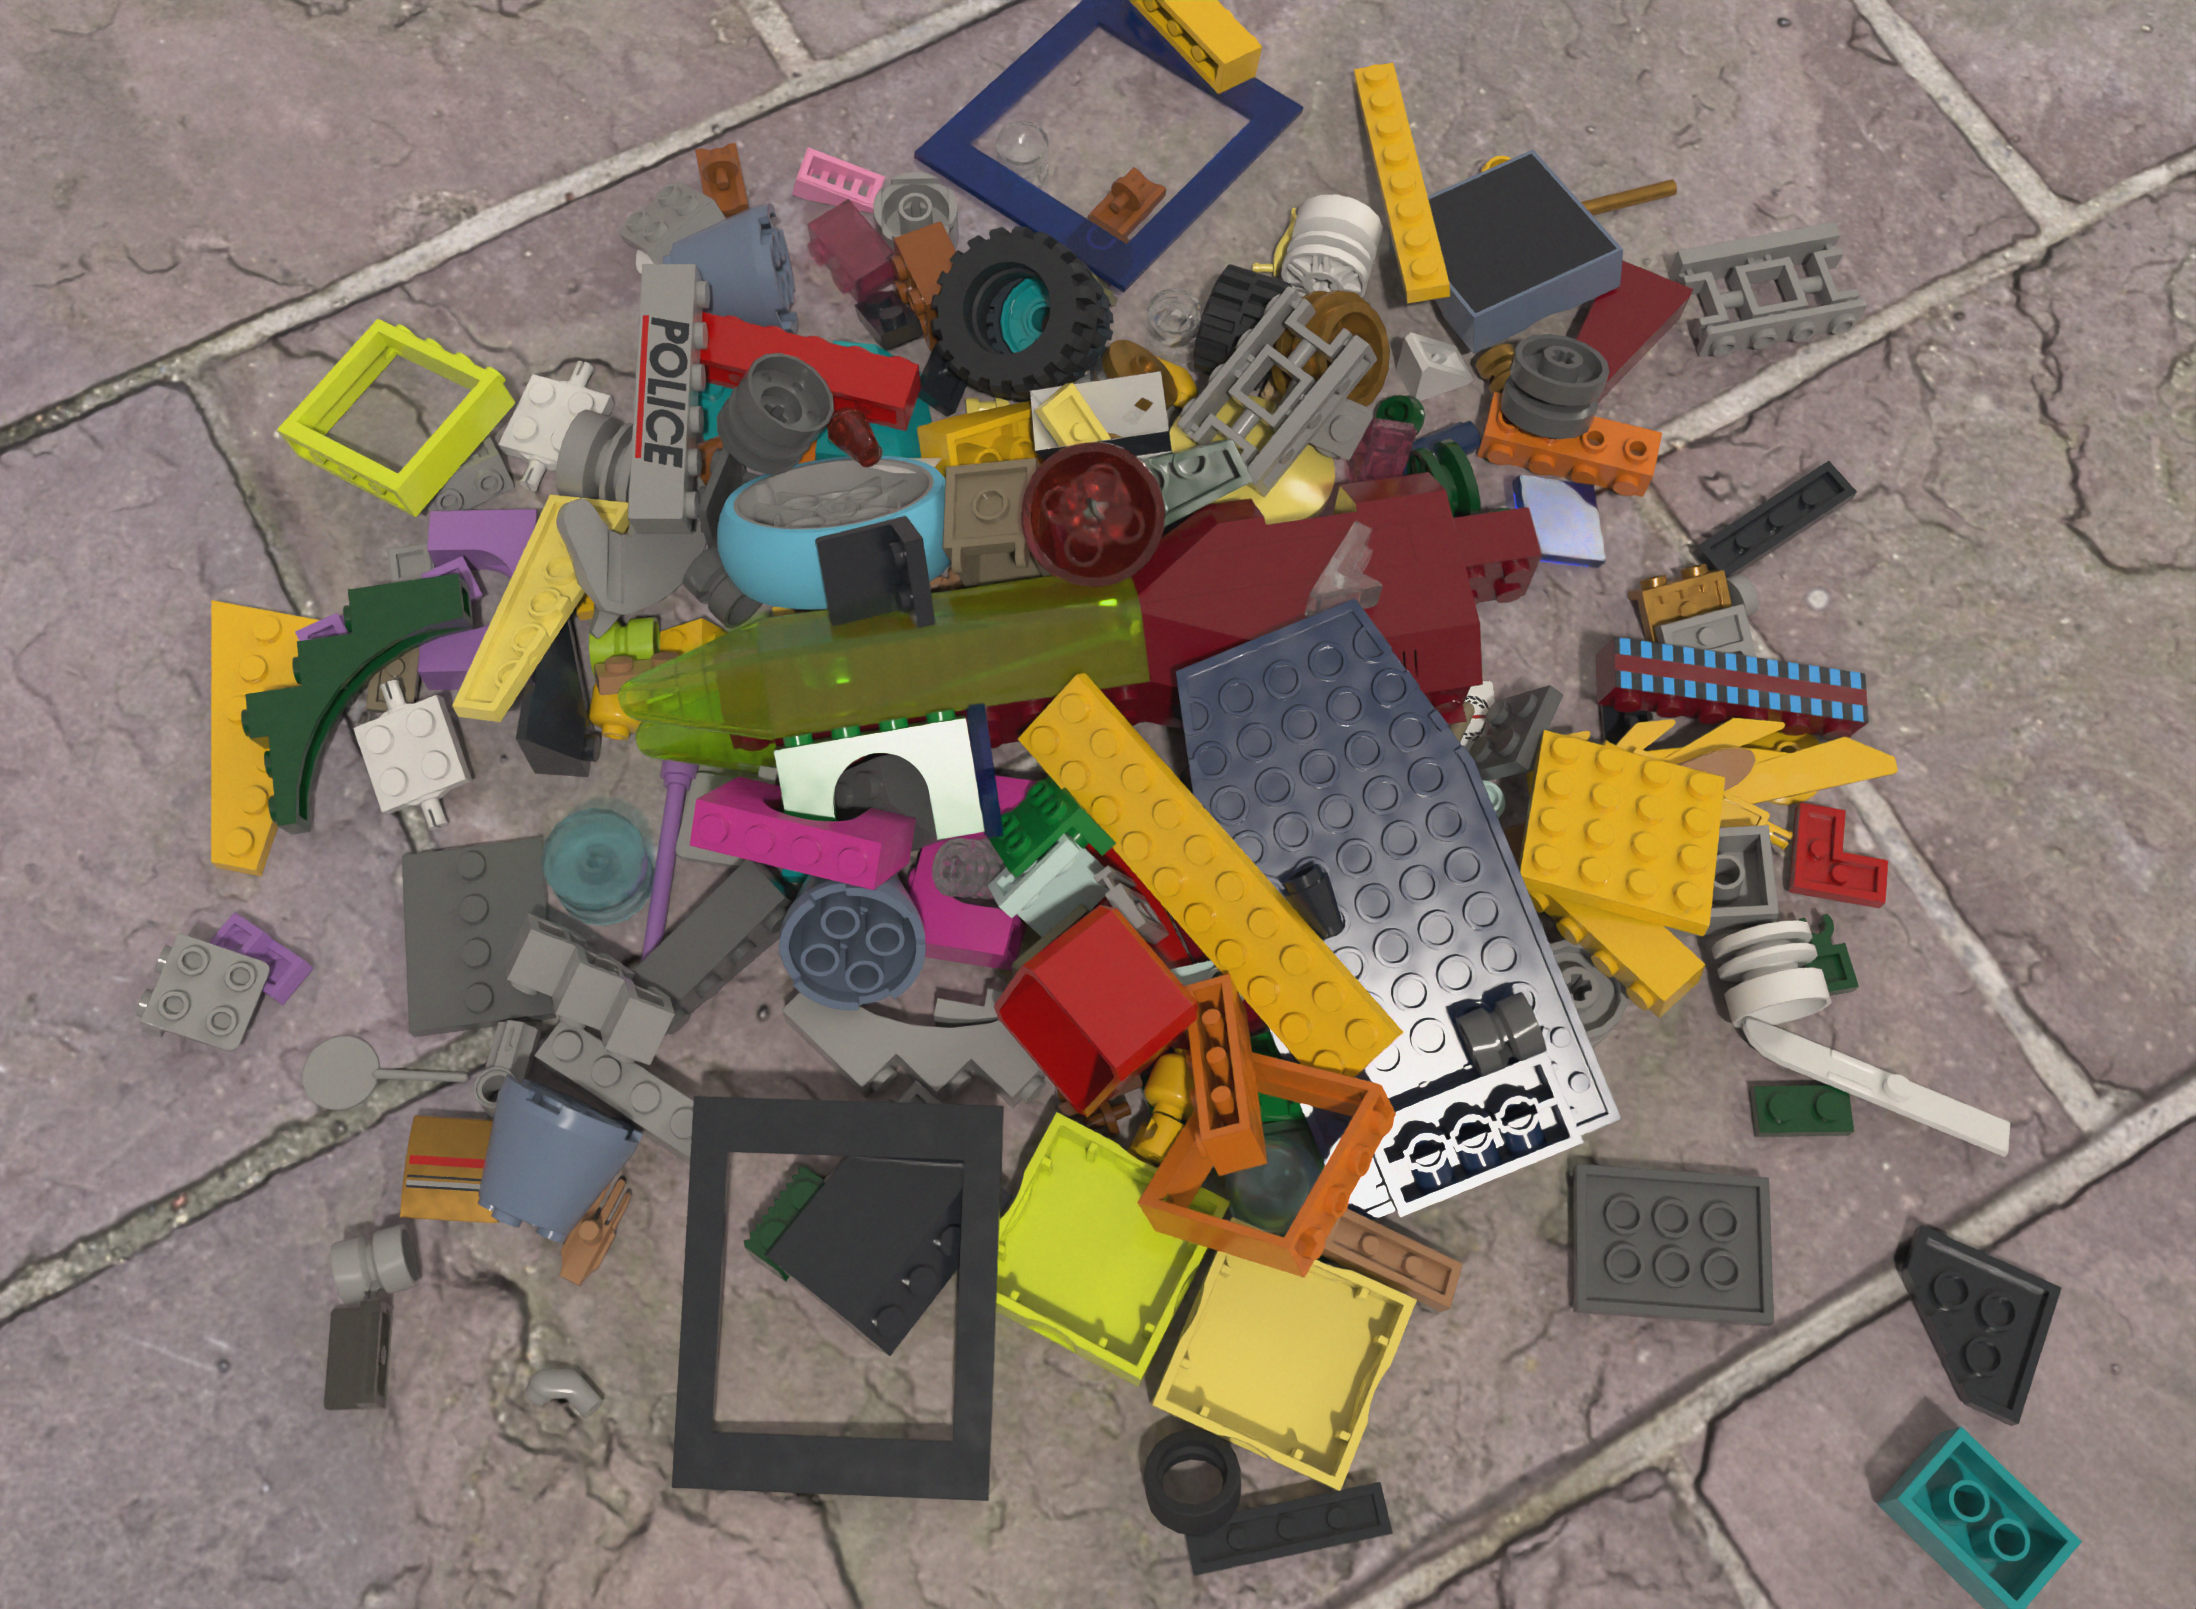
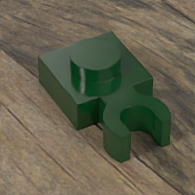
M1823 914L1817 920L1820 933L1811 932L1813 938L1808 942L1815 945L1818 956L1812 962L1800 968L1822 969L1830 996L1853 992L1859 985L1846 943L1832 945L1830 937L1834 932V923L1828 914ZM1805 918L1799 919V921L1807 922Z

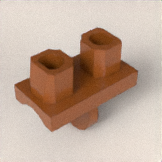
M730 143L723 148H714L712 150L695 149L703 194L714 199L725 218L748 209L749 206L736 143Z
M1133 167L1124 177H1119L1112 183L1111 191L1088 215V219L1091 215H1094L1128 238L1133 230L1147 218L1166 196V188L1161 184L1149 181L1140 170Z

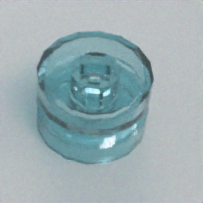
M590 808L572 813L556 824L545 840L541 857L545 879L568 914L585 924L607 926L625 921L641 910L650 897L655 872L652 857L641 833L630 819L613 810Z

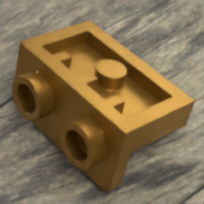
M1699 564L1680 569L1681 577L1667 581L1666 574L1639 580L1641 588L1627 592L1629 600H1638L1647 642H1658L1655 631L1656 626L1731 607L1732 603L1725 571L1708 570L1707 564Z

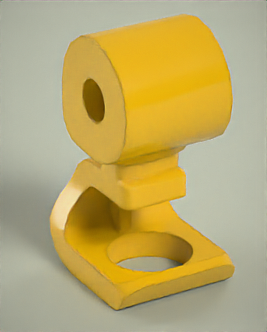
M1154 1113L1149 1123L1145 1121L1141 1123L1127 1152L1149 1165L1154 1166L1152 1162L1161 1165L1184 1125L1168 1116Z

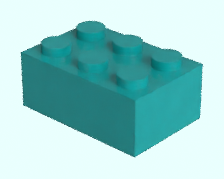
M1962 1426L1939 1433L1877 1503L1984 1609H2026L2082 1543L2063 1522Z

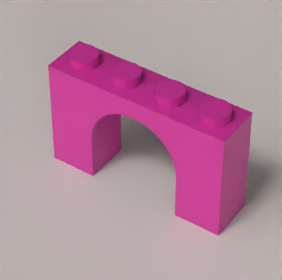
M975 773L985 832L951 837L921 848L917 868H913L909 875L908 892L924 925L925 957L1012 971V964L1019 957L1026 930L1017 914L1010 918L1002 909L966 904L954 899L950 893L949 881L953 865L960 854L973 843L987 838V834L992 830L995 821L1004 813L1015 809L1026 798L1030 788L1039 781Z
M740 776L696 799L689 846L871 890L878 888L909 864L916 818L870 808L857 818L848 821L831 822L798 818L779 812L782 795L780 786Z

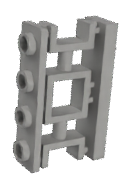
M1836 222L1678 250L1668 272V277L1672 281L1694 289L1691 295L1700 294L1707 313V317L1698 319L1693 329L1694 338H1699L1700 341L1696 348L1699 357L1713 354L1714 356L1721 357L1735 350L1750 347L1763 349L1777 342L1788 340L1801 342L1810 339L1814 335L1830 332L1833 334H1843L1852 330L1859 322L1867 305L1864 299H1858L1860 296L1858 289L1837 292L1829 269L1837 267L1843 256L1841 247L1836 248V243L1841 236ZM1807 263L1806 268L1810 277L1798 279L1794 265ZM1729 278L1728 282L1732 291L1719 293L1715 280ZM1778 279L1786 302L1758 307L1750 284ZM1816 293L1821 306L1807 309L1808 302L1805 294ZM1738 307L1743 321L1728 323L1729 318L1725 309Z
M1290 286L1282 294H1278L1270 300L1265 308L1263 318L1254 329L1247 330L1241 336L1236 345V351L1225 364H1220L1215 368L1209 377L1207 387L1198 398H1193L1185 405L1181 412L1180 420L1177 423V426L1191 441L1196 442L1198 446L1210 443L1218 433L1225 439L1232 438L1236 447L1242 451L1241 457L1253 479L1248 484L1264 498L1377 361L1371 346L1359 336H1352L1351 332L1345 328L1342 329L1330 345L1307 329L1305 325L1314 316L1316 311L1309 301L1299 297L1298 293ZM1286 328L1302 340L1288 358L1272 347ZM1316 351L1332 363L1317 382L1302 370L1303 366ZM1276 365L1296 380L1298 385L1272 415L1249 398L1248 395L1270 368ZM1230 397L1246 409L1231 428L1215 417ZM1259 420L1276 432L1260 452L1245 440Z

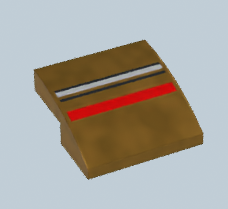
M430 1115L414 1116L405 1160L400 1218L481 1223L500 1222L491 1216L493 1211L478 1204L480 1199L478 1193L493 1119Z

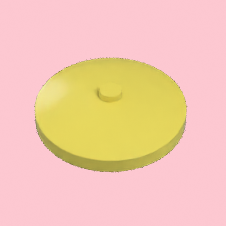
M1248 396L1271 414L1274 402ZM1230 397L1215 417L1231 428L1246 409ZM1180 415L1173 423L1169 432L1172 452L1198 446L1196 442L1186 437L1177 426ZM1259 420L1245 440L1260 452L1276 432ZM1218 433L1210 443L1224 440L1225 438ZM1309 443L1265 498L1251 488L1249 484H1246L1210 504L1251 498L1264 516L1266 525L1316 518L1324 510L1334 486L1335 467L1333 458L1320 453L1313 444Z

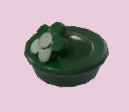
M1394 395L1381 403L1375 417L1377 433L1383 441L1391 445H1401L1409 442L1418 435L1423 427L1425 412L1420 401L1410 395Z

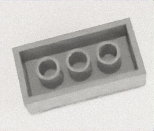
M1769 825L1720 828L1710 926L1704 936L1734 934L1756 925L1776 922L1779 909ZM1664 926L1675 937L1699 936Z

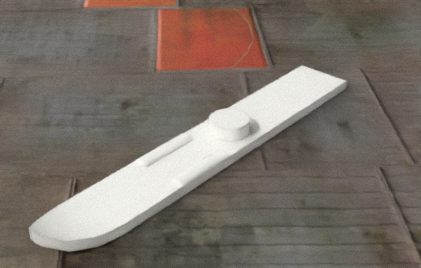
M1747 1019L1743 1025V1031L1749 1043L1761 1055L1781 1066L2003 1157L2008 1154L2010 1122L1910 1082L1902 1075L1888 1073L1770 1024Z

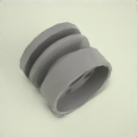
M587 409L578 413L563 438L558 455L556 488L559 495L629 503L633 424L628 422L620 428L618 420L613 417Z

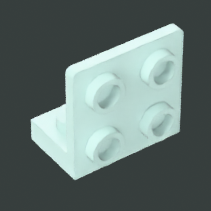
M1067 832L1019 877H1014L1006 867L988 885L996 903L1010 918L1017 914L1041 937L1046 935L1080 904L1083 903L1090 911L1105 897L1104 894L1110 891V889L1096 883L1093 878L1094 875L1106 867L1086 848L1082 849Z

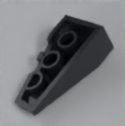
M570 615L534 670L535 685L526 684L516 740L535 774L589 777L591 762H597L599 757L600 739L598 735H595L593 723L588 716L589 703L572 617Z

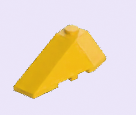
M1031 401L952 416L917 427L921 458H941L934 468L945 479L946 467L1030 458H1036L1040 467L1046 464L1035 451Z

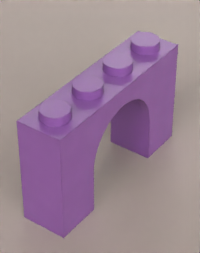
M537 509L430 511L427 551L436 567L463 556L469 570L496 571L511 579L540 516ZM490 624L481 628L440 637L420 646L418 674L428 690L460 689ZM535 671L526 684L535 685Z

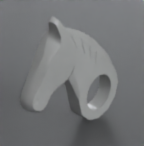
M694 476L693 491L698 492L701 486L706 487V485L699 476ZM580 498L565 503L558 511L556 519L557 529L570 555L577 584L594 602V615L589 633L597 639L613 625L619 616L632 614L653 606L677 589L683 583L688 567L704 551L706 545L704 533L701 532L699 517L692 519L691 534H637L631 523L629 524L627 534H618L608 529V525L600 518L598 512L588 500Z

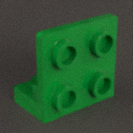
M1050 776L1046 780H1040L1034 784L1028 791L1026 798L1011 812L1001 815L995 821L992 830L987 834L988 840L1014 877H1019L1066 832L1082 849L1090 843L1102 856L1116 844L1110 835L1079 804L1066 787L1061 789Z

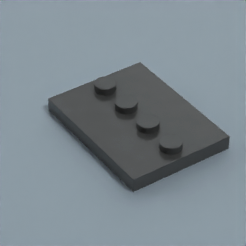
M533 838L402 855L409 1033L413 1037L495 1027L498 1026L499 1022H506L507 1020L525 1023L555 1019L556 1014L552 996L539 991L537 995H530L517 990L511 985V981L507 980L505 961L528 913L550 921L545 845L542 839Z
M1576 1164L1573 1167V1312L1768 1327L1774 1324L1769 1178Z

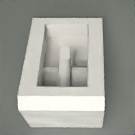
M1412 332L1404 337L1396 370L1410 396L1422 401L1465 386L1474 380L1456 346Z

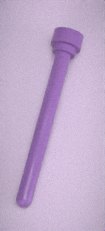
M666 755L662 758L660 777L664 780L663 786L667 788L641 962L664 939L676 858L675 847L680 831L685 791L690 790L692 779H696L699 766L697 760L687 756Z

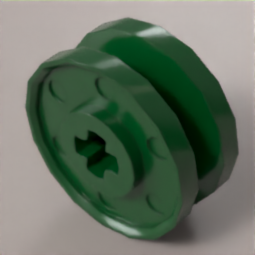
M1449 438L1434 444L1432 452L1422 447L1408 453L1406 475L1429 472L1446 489L1453 518L1481 514L1478 484L1470 462L1457 442Z

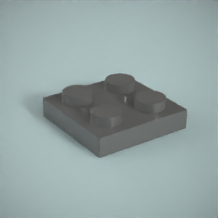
M1548 685L1499 699L1489 708L1486 714L1487 723L1480 738L1474 742L1469 750L1482 780L1490 781L1530 770L1539 749L1542 733L1544 730H1548L1562 700V693Z

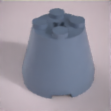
M771 203L750 207L672 244L670 255L663 256V264H696L702 280L708 281L710 288L709 308H703V312L722 317L731 315L747 323L763 327L769 325L777 326L788 333L797 332V313H790L789 304L794 303L793 292H796L790 256L783 229L773 228L770 217H776V213Z
M898 873L894 874L875 890L808 875L788 909L780 929L779 956H781L785 969L793 979V986L810 1000L834 1009L859 1010V1005L877 1002L889 996L896 999L914 983L925 960L924 925L915 905L900 881Z
M507 1074L497 1096L478 1193L480 1197L478 1204L493 1211L491 1216L505 1224L519 1228L522 1221H525L537 1227L536 1232L541 1236L563 1243L567 1234L572 1232L634 1154L644 1133L618 1117L613 1116L612 1119L606 1117L607 1114L587 1105L582 1100L525 1078L522 1083H519L516 1080L517 1078Z

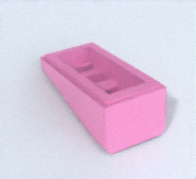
M808 147L796 178L792 195L809 201L873 213L874 199L882 188L885 176ZM812 174L819 175L820 179L812 177ZM828 178L837 179L835 185L828 183ZM845 181L853 183L850 191L843 188ZM861 185L869 186L866 197L858 194Z

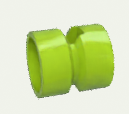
M656 617L631 618L626 627H623L616 620L599 639L589 633V654L594 677V664H604L607 658L628 656L633 661L651 659L653 654L660 653V629Z

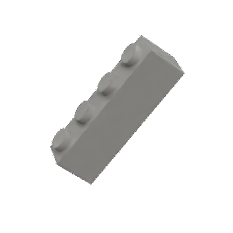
M560 1020L534 1055L545 1070L611 1114L637 1127L644 1133L643 1135L690 1165L694 1101L635 1062L628 1064L613 1058L604 1049L601 1040L584 1029L571 1027Z

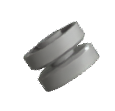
M1566 939L1550 944L1590 1044L1594 1049L1621 1020L1628 1004L1627 988L1614 976L1609 978L1603 975L1591 960L1592 955L1579 943L1573 945Z

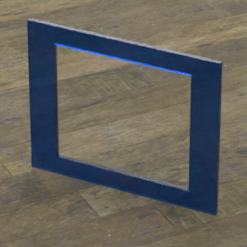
M1082 0L914 152V158L1019 226L1028 227L1034 233L1042 231L1052 236L1086 263L1091 272L1124 293L1302 114L1304 107L1256 77L1218 94L1129 0ZM1098 27L1251 120L1127 244L971 145L972 142Z

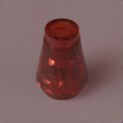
M849 407L841 408L832 414L827 424L829 441L863 467H871L877 464L883 452L865 414Z

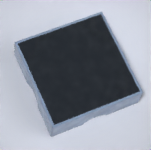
M1534 150L1428 196L1450 283V297L1434 300L1439 305L1443 317L1473 354L1526 330L1544 317L1570 310L1620 287L1623 249ZM1389 229V250L1396 258Z

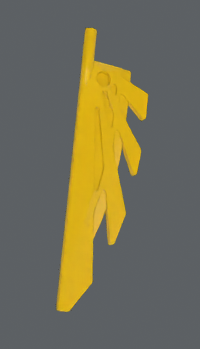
M1733 718L1682 748L1659 749L1646 752L1666 762L1679 764L1723 748H1742L1741 746L1783 729L1785 724L1775 721ZM1674 719L1635 723L1618 741L1616 746L1628 752L1635 748L1643 750L1672 728L1676 722ZM1582 731L1567 734L1566 736L1587 741L1590 737V732ZM1841 737L1792 753L1744 748L1753 752L1756 761L1751 772L1739 784L1728 790L1730 794L1751 804H1758L1894 775L1897 773L1898 768L1894 756L1847 737ZM1534 771L1526 774L1529 797Z

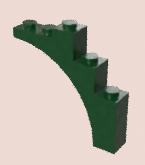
M458 573L348 589L349 605L344 606L343 616L348 632L352 633L297 641L298 657L293 658L292 667L295 680L301 686L245 694L247 709H243L241 712L242 727L245 735L264 749L270 748V751H265L264 753L265 769L268 777L273 779L274 795L269 797L268 807L272 821L277 823L279 828L291 835L310 832V795L318 759L331 728L349 701L376 673L406 652L437 638L474 629L469 586Z

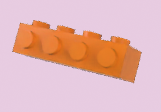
M1494 392L1486 415L1477 457L1488 459L1497 465L1509 464L1530 469V471L1538 475H1554L1571 479L1576 484L1583 486L1595 485L1612 489L1624 496H1644L1654 476L1662 432L1595 416L1588 432L1576 438L1555 439L1541 437L1525 431L1509 421L1501 410L1500 398L1502 393Z
M1230 974L1185 985L1184 987L1198 1002L1197 1020L1185 1031V1034L1190 1042V1050L1186 1051V1060L1195 1088L1190 1090V1096L1194 1112L1199 1120V1128L1195 1129V1139L1199 1153L1203 1159L1210 1158L1219 1176L1268 1164L1247 1012Z

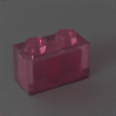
M849 199L807 224L810 237L807 247L811 256L817 264H825L828 267L837 288L843 294L848 292L857 303L865 301L866 297L870 294L885 289L893 284V281L897 280L890 258L895 256V253Z

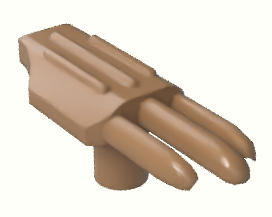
M620 1179L617 1181L597 1220L593 1219V1216L610 1184L569 1234L561 1249L562 1268L559 1274L561 1278L581 1287L583 1282L599 1269L616 1237L615 1230L630 1202L631 1195L626 1193L609 1225H605L625 1187L624 1180Z

